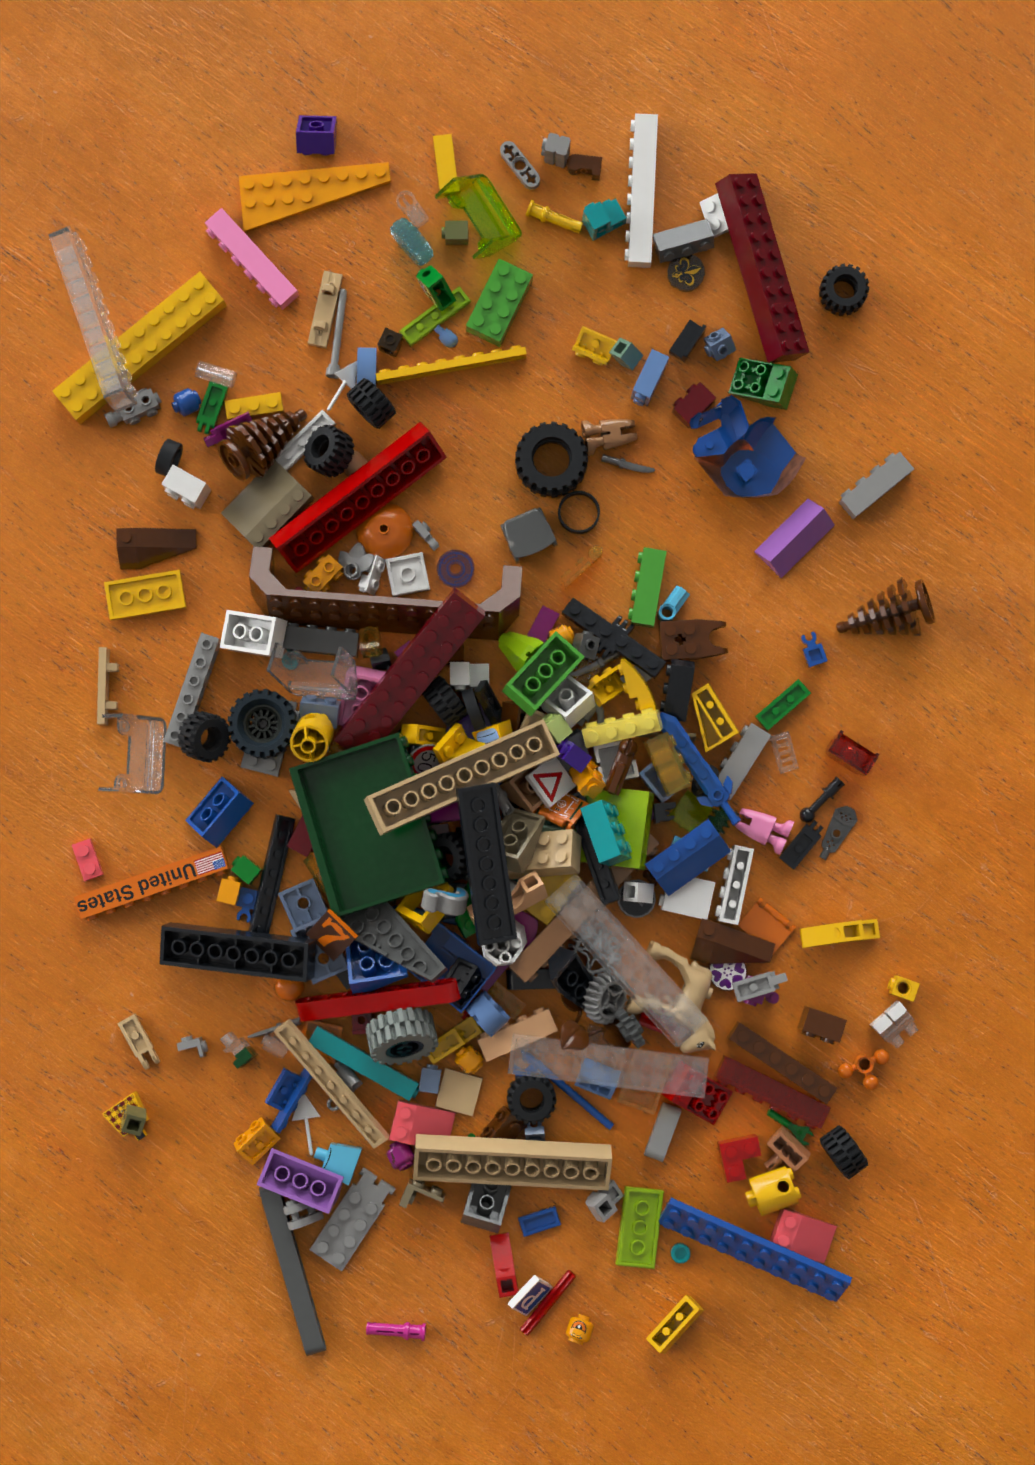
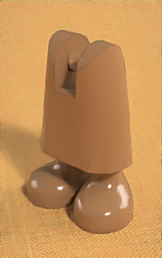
M587 420L581 421L582 434L585 438L584 444L588 451L587 456H592L599 446H603V449L607 450L637 440V433L622 435L621 431L635 427V420H599V425H593ZM599 433H600V436H601V437H590V436H592V435L599 434Z

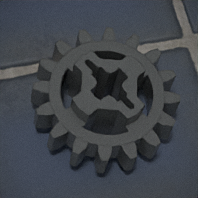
M624 1008L615 1012L619 1021L616 1026L626 1042L632 1041L636 1048L646 1044L641 1035L644 1030L633 1014L629 1016Z

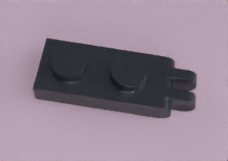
M480 681L474 691L475 697L481 704L484 714L488 717L491 725L500 723L502 707L488 681Z
M815 820L810 826L806 824L778 857L793 870L821 838L819 833L824 827L820 825L815 831L813 828L818 823Z

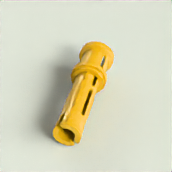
M534 200L530 201L526 212L527 217H535L540 219L542 223L546 221L577 234L580 233L583 222L550 210L549 206L544 207L534 203Z

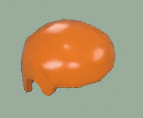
M276 979L274 984L276 995L285 1001L296 1000L302 995L305 988L304 982Z

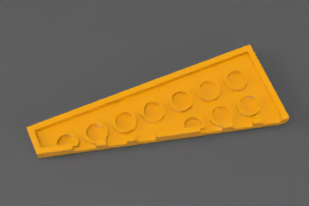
M389 162L239 176L244 233L258 227H265L267 224L275 221H282L284 218L296 214L299 215L320 208L327 203L340 201L339 199L357 195L359 192L391 183Z

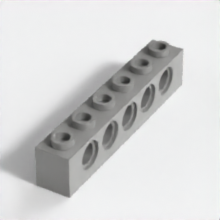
M204 633L200 634L163 742L182 748L178 744L180 741L178 734L181 732L179 727L183 726L182 722L184 719H188V715H194V712L199 710L220 649L221 640L219 638Z

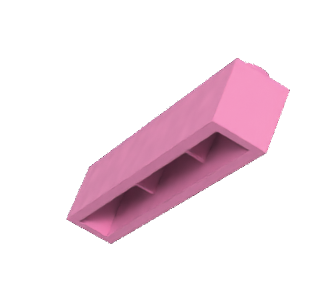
M222 208L205 222L207 234L212 239L216 237L220 242L218 244L225 253L228 251L232 255V261L237 266L241 265L245 269L243 272L250 280L254 279L258 283L256 287L262 294L266 292L270 296L269 301L275 308L279 306L283 310L299 296L297 289Z

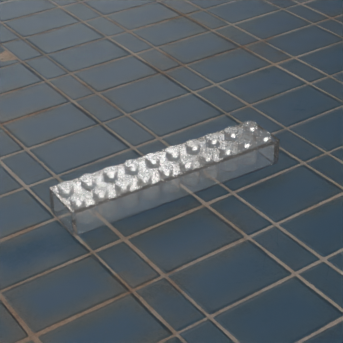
M70 226L48 234L104 399L116 413L136 405L135 397L138 394L135 387L130 384L132 377L129 370L125 369L124 364L126 360L123 353L119 352L118 348L121 345L117 336L114 337L113 331H115L112 321L108 320L109 310L106 304L102 303L101 299H104L101 289L97 288L96 283H98L95 272L91 271L90 267H93L90 257L86 256L85 251H87L85 242L80 239L78 232H74Z
M576 873L544 901L675 1047L681 1046L708 1020Z
M514 1033L512 1036L508 1073L705 1098L709 1058L589 1043L588 1047L583 1050H562L560 1039Z

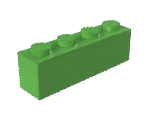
M644 547L643 552L638 554L637 563H640V570H636L634 582H637V588L632 590L631 595L634 606L629 608L628 619H631V624L648 628L654 627L667 551Z

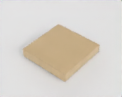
M445 1068L435 1106L473 1116L483 1078Z

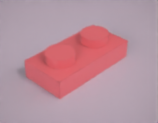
M90 838L72 845L84 881L104 875Z

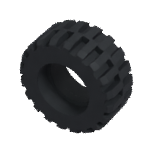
M551 421V424L543 422L538 427L533 426L530 428V431L528 433L525 432L522 440L519 441L515 454L517 474L519 479L522 480V484L530 488V491L534 494L539 493L542 497L547 495L552 496V498H556L561 494L564 496L570 490L576 489L577 485L584 478L588 464V451L584 445L583 438L577 435L576 430L573 428L569 429L568 425L564 423L558 425L557 422ZM549 443L558 444L565 448L570 460L566 471L561 475L553 477L545 476L538 472L533 461L536 450L540 446Z

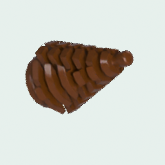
M299 409L295 414L289 411L283 413V416L276 414L272 418L264 417L261 420L256 419L249 423H239L240 425L228 426L226 429L227 439L217 443V449L223 463L241 481H245L250 474L263 478L267 470L274 464V460L280 456V448L284 450L287 441L294 435L293 432L299 429V422L307 418V413L305 410Z
M901 577L897 580L899 595H896L894 584L887 587L888 598L891 601L890 605L888 600L885 599V593L882 591L877 595L879 610L872 598L867 602L869 614H867L863 605L857 609L858 617H855L852 612L847 616L848 621L836 624L837 631L844 633L851 630L853 634H860L859 627H862L864 634H872L870 625L872 624L877 634H884L882 627L884 623L889 635H896V626H899L901 635H909L908 623L911 625L910 630L913 635L920 636L919 619L915 616L917 610H921L927 624L935 623L932 603L924 581L920 579L915 582L917 598L912 600L910 590L907 591L908 585L905 579Z

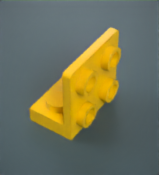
M455 723L436 744L433 751L439 764H442L485 745V743L468 738L462 725Z

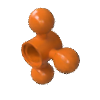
M879 1049L871 1058L863 1054L855 1057L852 1065L848 1063L841 1064L838 1067V1074L840 1077L848 1079L856 1070L864 1073V1087L868 1090H874L879 1083L878 1078L871 1074L874 1063L886 1064L889 1061V1053L884 1049ZM862 1059H867L868 1066L865 1069L859 1067V1062Z

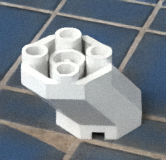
M516 920L517 939L482 945L484 958L495 966L513 964L527 944L525 927Z

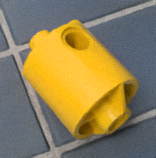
M309 713L299 719L290 738V748L298 759L305 762H315L326 754L334 736V727L328 716L319 713Z
M782 1166L749 1178L751 1191L745 1192L750 1208L757 1206L761 1216L798 1204V1199L802 1197L798 1186L794 1187L792 1180L795 1178L791 1168ZM778 1184H786L787 1192H780L777 1187Z

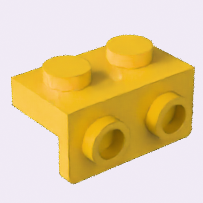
M582 326L572 350L575 351L577 356L582 358L587 356L593 359L592 362L603 366V364H608L611 358L609 352L617 341Z
M618 665L614 668H606L600 677L595 675L589 680L590 685L587 689L593 692L595 703L598 707L603 706L624 692L623 682L616 674L619 670Z

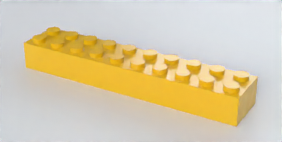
M198 272L52 390V392L81 425L227 306L224 299L204 275Z

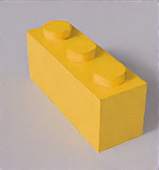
M685 1295L646 1339L659 1353H666L702 1314L704 1309L691 1296Z

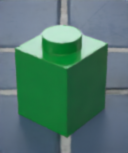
M246 855L238 856L231 864L233 866L231 871L248 885H251L262 872V869Z

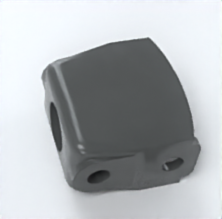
M540 507L506 520L500 525L516 564L519 563V558L535 554L551 544L554 547L557 546L556 538Z

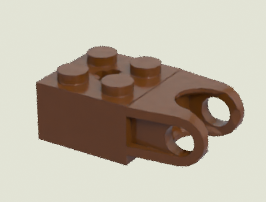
M694 619L660 621L658 624L661 659L666 662H671V659L699 660L728 653V648L714 646L709 640L710 632L726 627V622ZM678 636H680L681 639H684L682 645H679L678 642H675V639H677Z

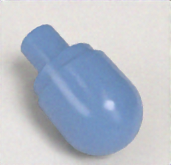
M440 325L434 329L440 335L439 339L446 347L453 348L457 345L458 337L450 329L446 328L444 330Z

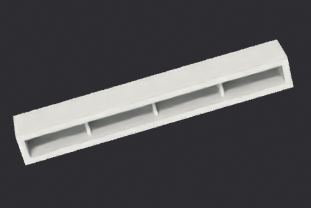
M635 113V119L631 120L630 132H634V138H630L629 150H633V157H629V168H632V175H628V187H631V194H627V205H630V212H627L626 224H630L629 231L626 230L625 242H629V249H625L624 260L628 261V267H651L658 114Z

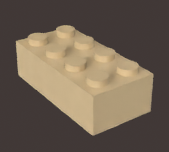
M573 829L541 832L532 860L523 874L508 870L509 880L520 879L533 871H536L539 877L580 874L581 836Z

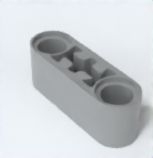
M665 1102L662 1103L645 1148V1156L663 1162L679 1120L681 1108Z

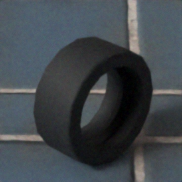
M167 439L163 443L155 464L156 473L166 476L172 465L178 466L183 451L181 443L171 439Z

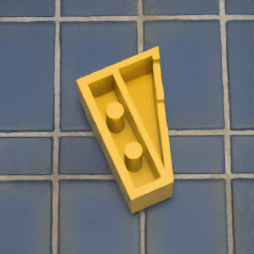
M709 683L692 693L704 748L707 753L738 734L739 730Z

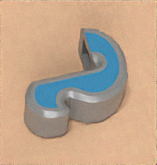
M457 887L456 893L428 888L424 890L421 907L431 913L439 911L446 915L459 916L466 911L469 894L460 887Z

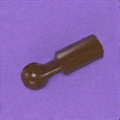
M628 738L620 742L603 791L619 796L633 757L638 749L634 740Z

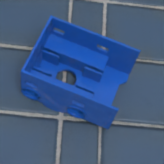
M439 921L432 930V935L425 942L427 947L448 969L438 979L446 977L450 967L458 957L477 965L481 972L480 982L474 985L469 999L464 1001L462 1006L457 1004V1001L449 1003L462 1013L498 966L484 958L462 937L452 932ZM408 970L411 974H413V975H414L416 978H418L421 982H423V981H428V980H426L425 978H423V977H421V976L415 974L414 972Z

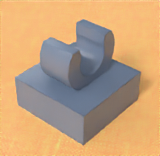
M540 1121L537 1122V1127H531L530 1122H528L527 1128H525L526 1140L545 1141L544 1126H542Z

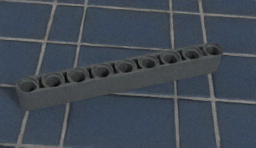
M259 1187L260 1197L306 1356L326 1351L325 1340L293 1230L288 1228L287 1222L290 1221V1218L283 1211V1207L286 1206L284 1197Z

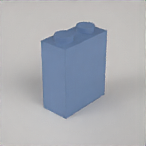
M651 350L632 390L631 399H633L635 404L639 406L649 405L667 367L669 356L656 350Z

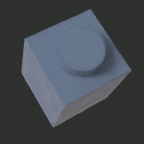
M427 1064L426 1067H422L419 1091L438 1094L442 1069H438V1065Z

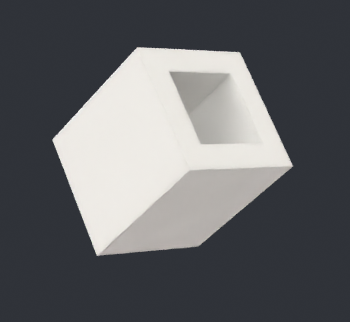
M624 882L623 901L653 903L654 884Z

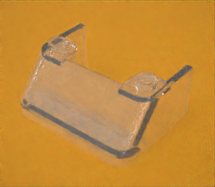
M275 642L267 671L288 692L297 696L315 695L317 698L356 699L358 692L356 661L343 647L338 648L335 661L311 660L303 656L302 652L298 650L286 651L279 643Z
M124 713L102 714V718L117 719L118 732L123 736H128L126 774L116 776L114 787H99L98 791L132 794L161 793L164 787L166 743L163 742L167 731L165 720L160 717Z

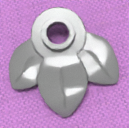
M357 542L349 553L340 551L338 560L339 564L344 568L345 576L350 580H357L362 575V572L369 570L372 566L374 556L373 554H366L363 545Z

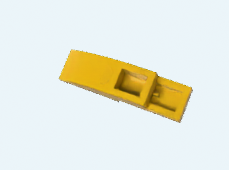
M622 658L618 669L620 676L624 675L625 683H623L624 693L629 694L630 699L638 698L635 700L637 711L648 708L657 710L652 692L643 676L626 658Z
M877 919L849 921L799 929L802 948L880 938Z

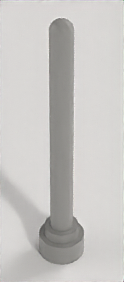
M341 289L339 292L331 364L326 368L325 374L326 377L338 379L334 373L341 370L338 362L347 297L346 289Z

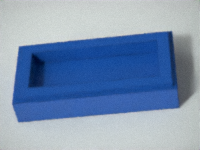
M555 1205L518 1217L524 1237L561 1225Z

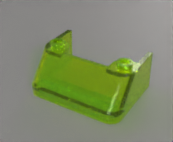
M483 174L454 177L434 196L436 199L447 197L449 204L453 208L464 209L482 239L478 241V251L472 256L473 259L489 257L522 236L520 227L489 178Z

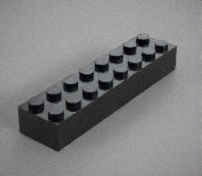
M173 922L161 926L160 965L308 982L314 978L316 939Z

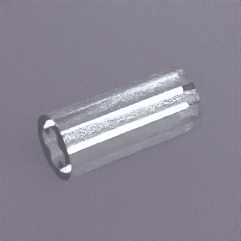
M199 361L195 377L232 389L236 381L237 372Z

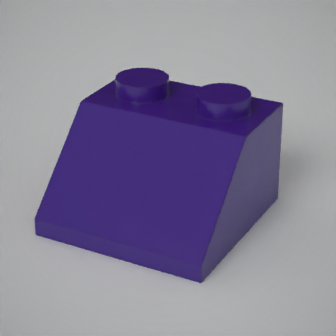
M299 115L296 128L297 153H302L303 155L321 154L324 156L335 154L337 116Z

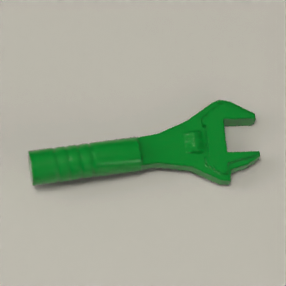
M770 1108L767 1115L791 1130L802 1145H809L808 1142L804 1141L807 1133L814 1136L809 1130V1126L795 1125Z

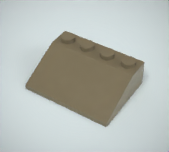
M274 460V464L267 470L264 477H255L221 514L253 546L268 547L272 543L269 538L296 518L315 498Z

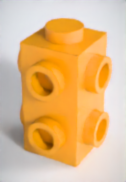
M329 554L326 557L323 555L316 563L318 566L313 571L310 569L304 575L303 583L306 591L328 592L331 588L329 585L333 581L337 582L344 574L342 572L344 568Z
M590 760L582 773L573 767L569 769V773L572 776V782L578 787L577 791L584 797L589 796L595 799L603 791L606 784L602 779L603 775L596 769L597 765L592 760Z

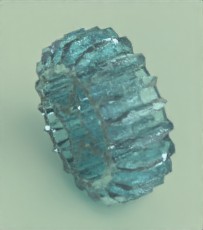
M400 218L390 227V233L395 242L415 264L423 266L434 256L429 242L406 218Z

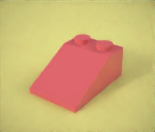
M399 1099L389 1140L415 1145L416 1134L450 1136L456 1112Z
M784 1208L779 1211L769 1241L809 1259L824 1263L837 1226L789 1208Z

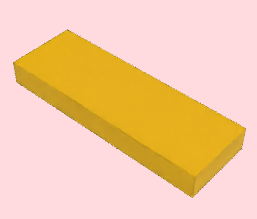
M452 134L433 136L440 193L459 191Z

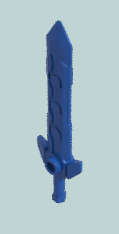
M661 712L662 732L708 796L697 797L699 803L712 808L713 806H721L733 826L739 823L741 819L727 802L730 799L733 782L730 777H726L723 783L724 786H722L721 781L697 750L678 719Z

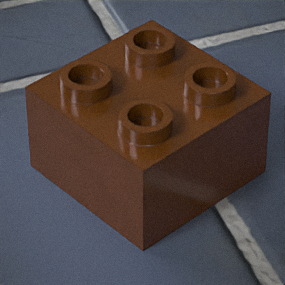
M804 1006L798 1028L806 1036L815 1038L816 1035L821 1036L820 1040L834 1045L835 1041L840 1043L847 1020Z

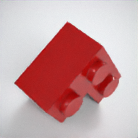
M752 1134L717 1141L725 1181L730 1183L746 1179L743 1159L762 1156L758 1136Z

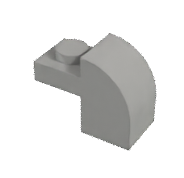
M610 1180L609 1191H593L587 1197L585 1203L597 1221L605 1222L618 1210L615 1204L624 1195L615 1181Z

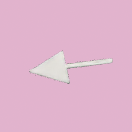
M357 361L334 373L343 383L329 404L328 411L333 407L345 385L350 389L355 386Z
M304 1094L298 1101L292 1121L304 1119L309 1154L312 1156L313 1148L308 1119L321 1116Z

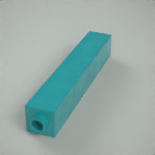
M317 1025L309 1039V1042L316 1049L404 1099L410 1101L411 1097L415 1099L417 1096L419 1082L386 1063L382 1065L379 1064V1061L374 1062L370 1054Z

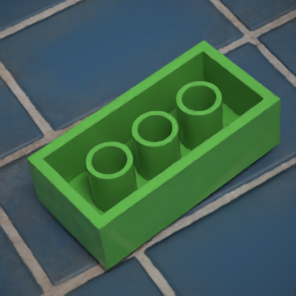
M498 259L466 324V332L501 347L533 282V274Z
M555 631L505 685L502 692L531 717L581 663L584 656Z

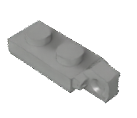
M773 971L733 982L732 986L737 1002H741L776 991V989H779L778 984L786 982L788 979L786 973L775 975Z

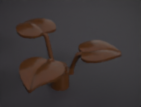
M561 995L562 1002L566 1008L574 1012L578 1011L575 1021L567 1020L562 1025L560 1033L562 1050H583L589 1045V1037L599 1032H604L603 1039L611 1046L625 1048L631 1045V1041L627 1043L618 1030L616 1024L619 1022L616 1020L613 1023L604 1024V1028H599L587 1034L586 1029L582 1025H578L584 1010Z

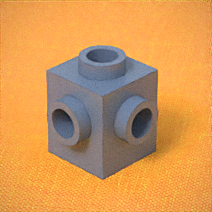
M724 328L714 331L709 336L703 338L706 345L704 347L706 354L709 357L712 356L716 361L724 359L727 355L736 351L731 335Z

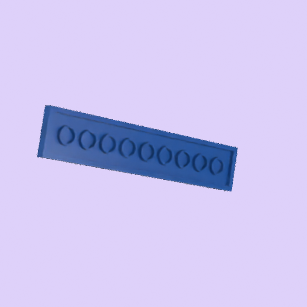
M674 1198L669 1200L659 1218L660 1225L667 1229L681 1233L685 1237H690L703 1245H708L721 1253L735 1257L739 1261L751 1264L757 1269L769 1272L773 1276L787 1280L791 1284L805 1288L809 1292L825 1297L827 1300L837 1302L851 1283L852 1277Z

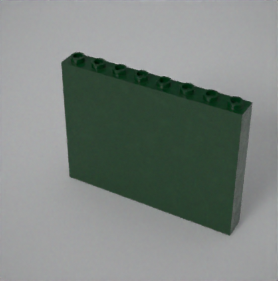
M399 732L323 757L315 762H307L289 768L329 905L339 918L448 883L449 873L447 868L442 865L441 859H443L441 849L437 848L435 842L438 838L435 829H431L430 822L432 818L430 814L380 836L364 802L367 796L417 775L412 767L415 765L414 759L411 754H408L407 747H409L407 737Z

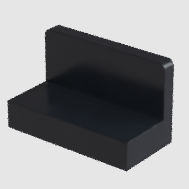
M689 320L670 348L669 353L685 362L704 334L707 326L703 324L701 327L692 320Z

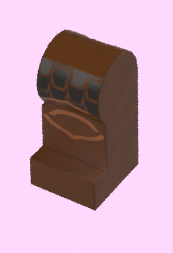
M572 154L568 157L567 171L570 174L592 175V180H600L602 157Z

